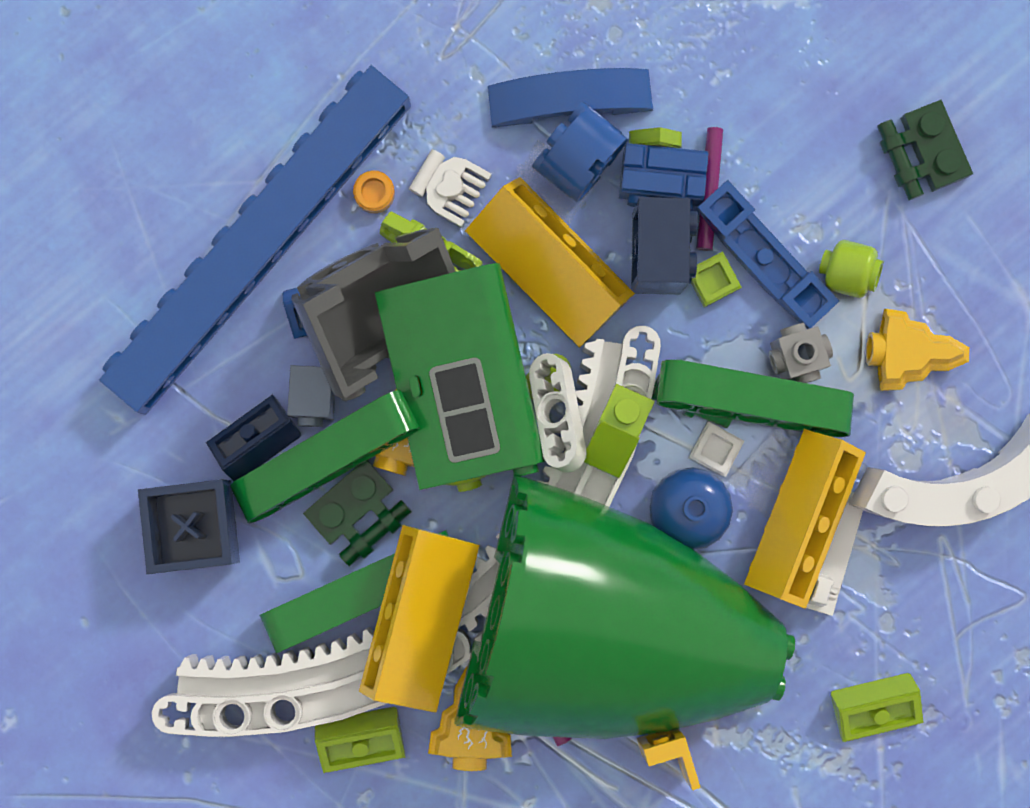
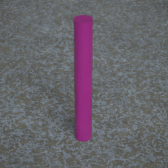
M719 127L707 128L705 151H708L709 154L704 201L719 186L723 129ZM699 214L696 249L712 251L714 232L701 214Z

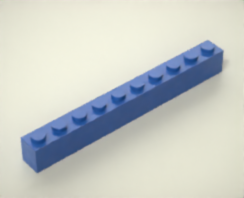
M370 65L364 73L358 71L354 74L346 85L345 90L347 93L338 103L333 101L323 110L319 117L321 123L312 134L304 133L292 148L294 154L286 164L282 165L280 163L276 165L265 179L267 186L258 196L251 195L241 205L238 211L241 216L231 227L224 226L215 235L211 242V245L214 247L204 259L198 257L189 265L184 273L186 279L177 290L172 288L163 295L157 304L160 310L150 321H142L130 335L132 342L122 353L117 351L106 361L102 368L105 373L99 381L134 411L146 415L410 109L409 96L374 66Z

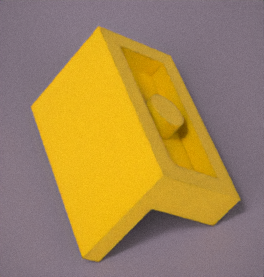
M679 729L648 734L637 738L641 755L649 767L677 758L682 776L692 790L701 788L686 738Z

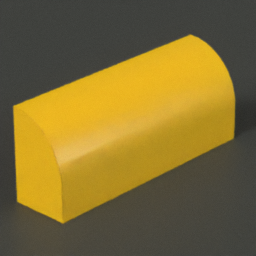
M521 177L504 185L465 230L496 263H500L501 268L579 348L603 327L635 294Z
M402 525L359 688L360 693L374 701L437 712L480 545Z

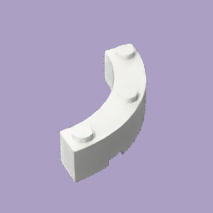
M1030 414L1026 416L1012 439L998 452L999 455L978 469L973 468L942 480L916 481L899 477L886 470L867 467L849 504L871 514L923 526L970 524L1009 511L1030 499Z

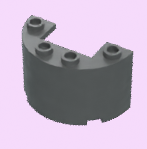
M439 228L424 229L399 235L396 237L397 243H384L381 246L376 243L349 254L307 278L297 287L299 294L296 293L291 296L333 394L343 401L362 395L366 391L365 386L378 379L375 371L377 368L376 363L389 358L375 292L456 272Z

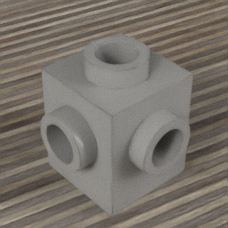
M804 323L781 329L782 337L770 343L772 350L769 351V358L775 374H780L781 379H795L797 382L803 383L821 379L819 371L830 367L829 359L833 357L831 343L827 335H821L818 326L806 330ZM800 345H805L808 360L802 359L799 356L798 348Z

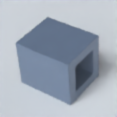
M290 365L287 416L298 418V426L323 427V420H334L335 395L330 388L322 367Z

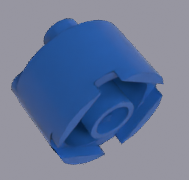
M584 101L577 106L569 117L568 121L571 124L566 126L561 123L548 138L546 143L552 147L551 150L545 148L532 165L533 169L576 202L582 200L601 178L600 175L607 166L613 163L628 141L620 130Z

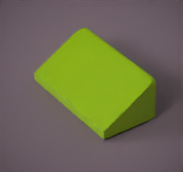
M909 673L831 692L832 704L843 742L923 723L920 689Z
M396 707L363 712L343 720L315 726V744L323 773L406 758Z

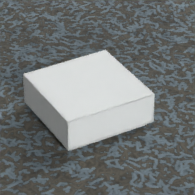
M708 421L691 450L688 459L724 478L727 476L745 441Z

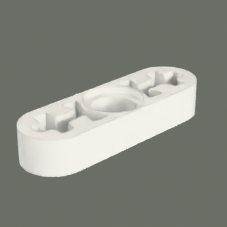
M546 353L538 356L531 364L529 370L542 453L548 465L562 472L569 473L581 467L586 458V445L574 381L569 364L554 354ZM550 367L556 369V372L551 374L550 383L544 378L550 374ZM564 402L566 407L564 417L557 423H551L549 419L551 408L556 403ZM554 433H561V437L555 435ZM565 443L571 446V449L565 452V459L558 457V454L564 451Z

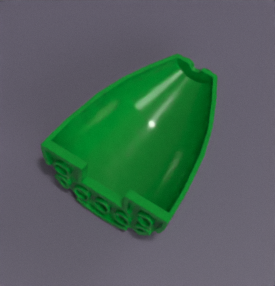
M513 476L494 558L499 562V567L481 642L476 640L473 642L454 721L456 726L523 736L608 739L671 731L717 720L768 703L771 699L781 700L786 685L783 673L786 660H790L793 656L795 637L787 634L784 624L745 588L697 551L647 522L579 494L529 478Z

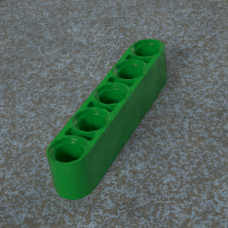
M664 360L661 362L656 404L675 410L803 432L806 429L831 437H849L851 435L854 394L845 390L690 361Z
M396 390L379 397L237 479L230 485V488L247 523H254L274 514L416 433L420 427L402 391Z
M446 530L438 533L441 535L449 536ZM395 553L260 614L259 616L275 652L279 653L380 607Z

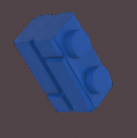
M626 143L623 151L619 199H628L627 205L635 207L639 197L690 198V210L693 211V206H700L704 201L708 151Z

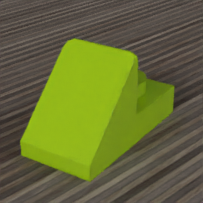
M616 383L588 443L584 463L620 478L639 442V435L655 401Z

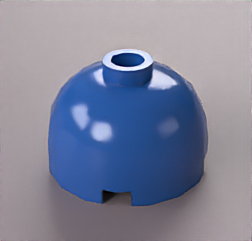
M694 467L675 470L663 477L652 492L650 503L652 525L693 550L707 548L717 542L729 528L733 513L731 495L723 481L710 471Z

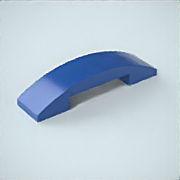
M600 68L563 71L528 76L488 86L492 127L531 124L532 119L570 116L582 101L597 113L612 111V115L653 111L649 69Z
M729 180L725 181L696 208L719 240L744 269L799 323H804L807 329L812 328L839 302L836 296L813 271L807 272L753 213L755 208Z

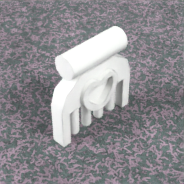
M431 149L409 190L420 197H423L425 192H427V204L434 213L462 228L465 221L446 211L444 207L465 218L468 217L469 212L451 201L457 200L472 208L474 207V202L464 197V192L474 198H479L480 193L464 184L461 178L481 189L485 188L486 184L465 172L466 169L488 182L492 174L462 158L453 157L443 162L445 156Z

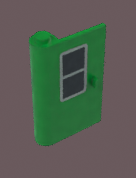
M500 263L477 266L375 292L396 389L402 391L420 427L416 433L408 437L419 490L512 469L513 474L516 476L539 472L537 464L545 462ZM417 376H418L419 379H420L421 388H422V395H421L420 386H419V382H418Z

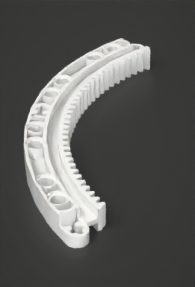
M636 326L630 329L624 336L622 344L604 342V339H596L593 342L585 343L583 352L592 358L583 359L580 368L589 374L579 375L577 383L585 388V390L575 392L577 402L581 404L578 408L586 448L616 383L647 398H652L661 348L660 338L652 328ZM639 334L646 335V342L652 343V349L646 350L643 355V361L651 363L650 369L640 363L626 365L627 359H636L637 350L634 347H630V341H636ZM564 443V452L559 453L558 457L565 459V452L570 450L571 446ZM635 449L620 478L583 462L581 467L569 473L562 472L554 467L545 466L543 473L549 481L538 482L579 494L610 507L634 456ZM487 545L485 548L489 557L487 561L479 557L476 558L475 566L477 571L472 573L446 675L470 659L472 649L470 650L471 642L468 635L460 627L465 624L470 632L478 624L477 615L482 614L485 618L487 617L499 567V562L494 558L496 548ZM371 627L366 628L363 631V641L356 633L351 634L347 637V646L340 638L336 639L331 643V651L325 643L319 644L315 648V655L309 647L300 650L298 658L294 651L290 650L283 654L282 661L278 653H272L267 656L266 662H264L262 655L259 654L250 658L249 664L245 655L235 658L233 663H231L229 656H223L217 659L215 664L213 655H208L199 662L197 654H191L185 657L181 665L177 667L176 676H179L177 693H170L155 703L152 710L154 725L161 732L167 734L207 737L281 733L343 720L388 704L374 701L359 692L374 630ZM483 631L478 633L474 640L481 642ZM287 700L293 704L295 708L293 720L284 721L279 719L275 712L277 701ZM172 702H175L178 711L187 712L190 710L191 703H196L190 716L193 727H189V718L186 717L178 718L175 720L174 725L170 724L169 716L163 715L162 710L170 707ZM227 705H238L244 711V722L241 725H233L228 722L225 716Z

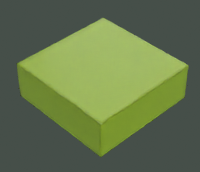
M723 251L697 264L696 278L691 280V284L704 308L742 288Z

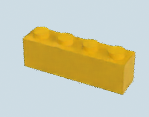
M806 429L803 430L785 479L779 489L770 518L765 525L756 554L750 564L744 585L806 609L866 454L865 451L844 440Z

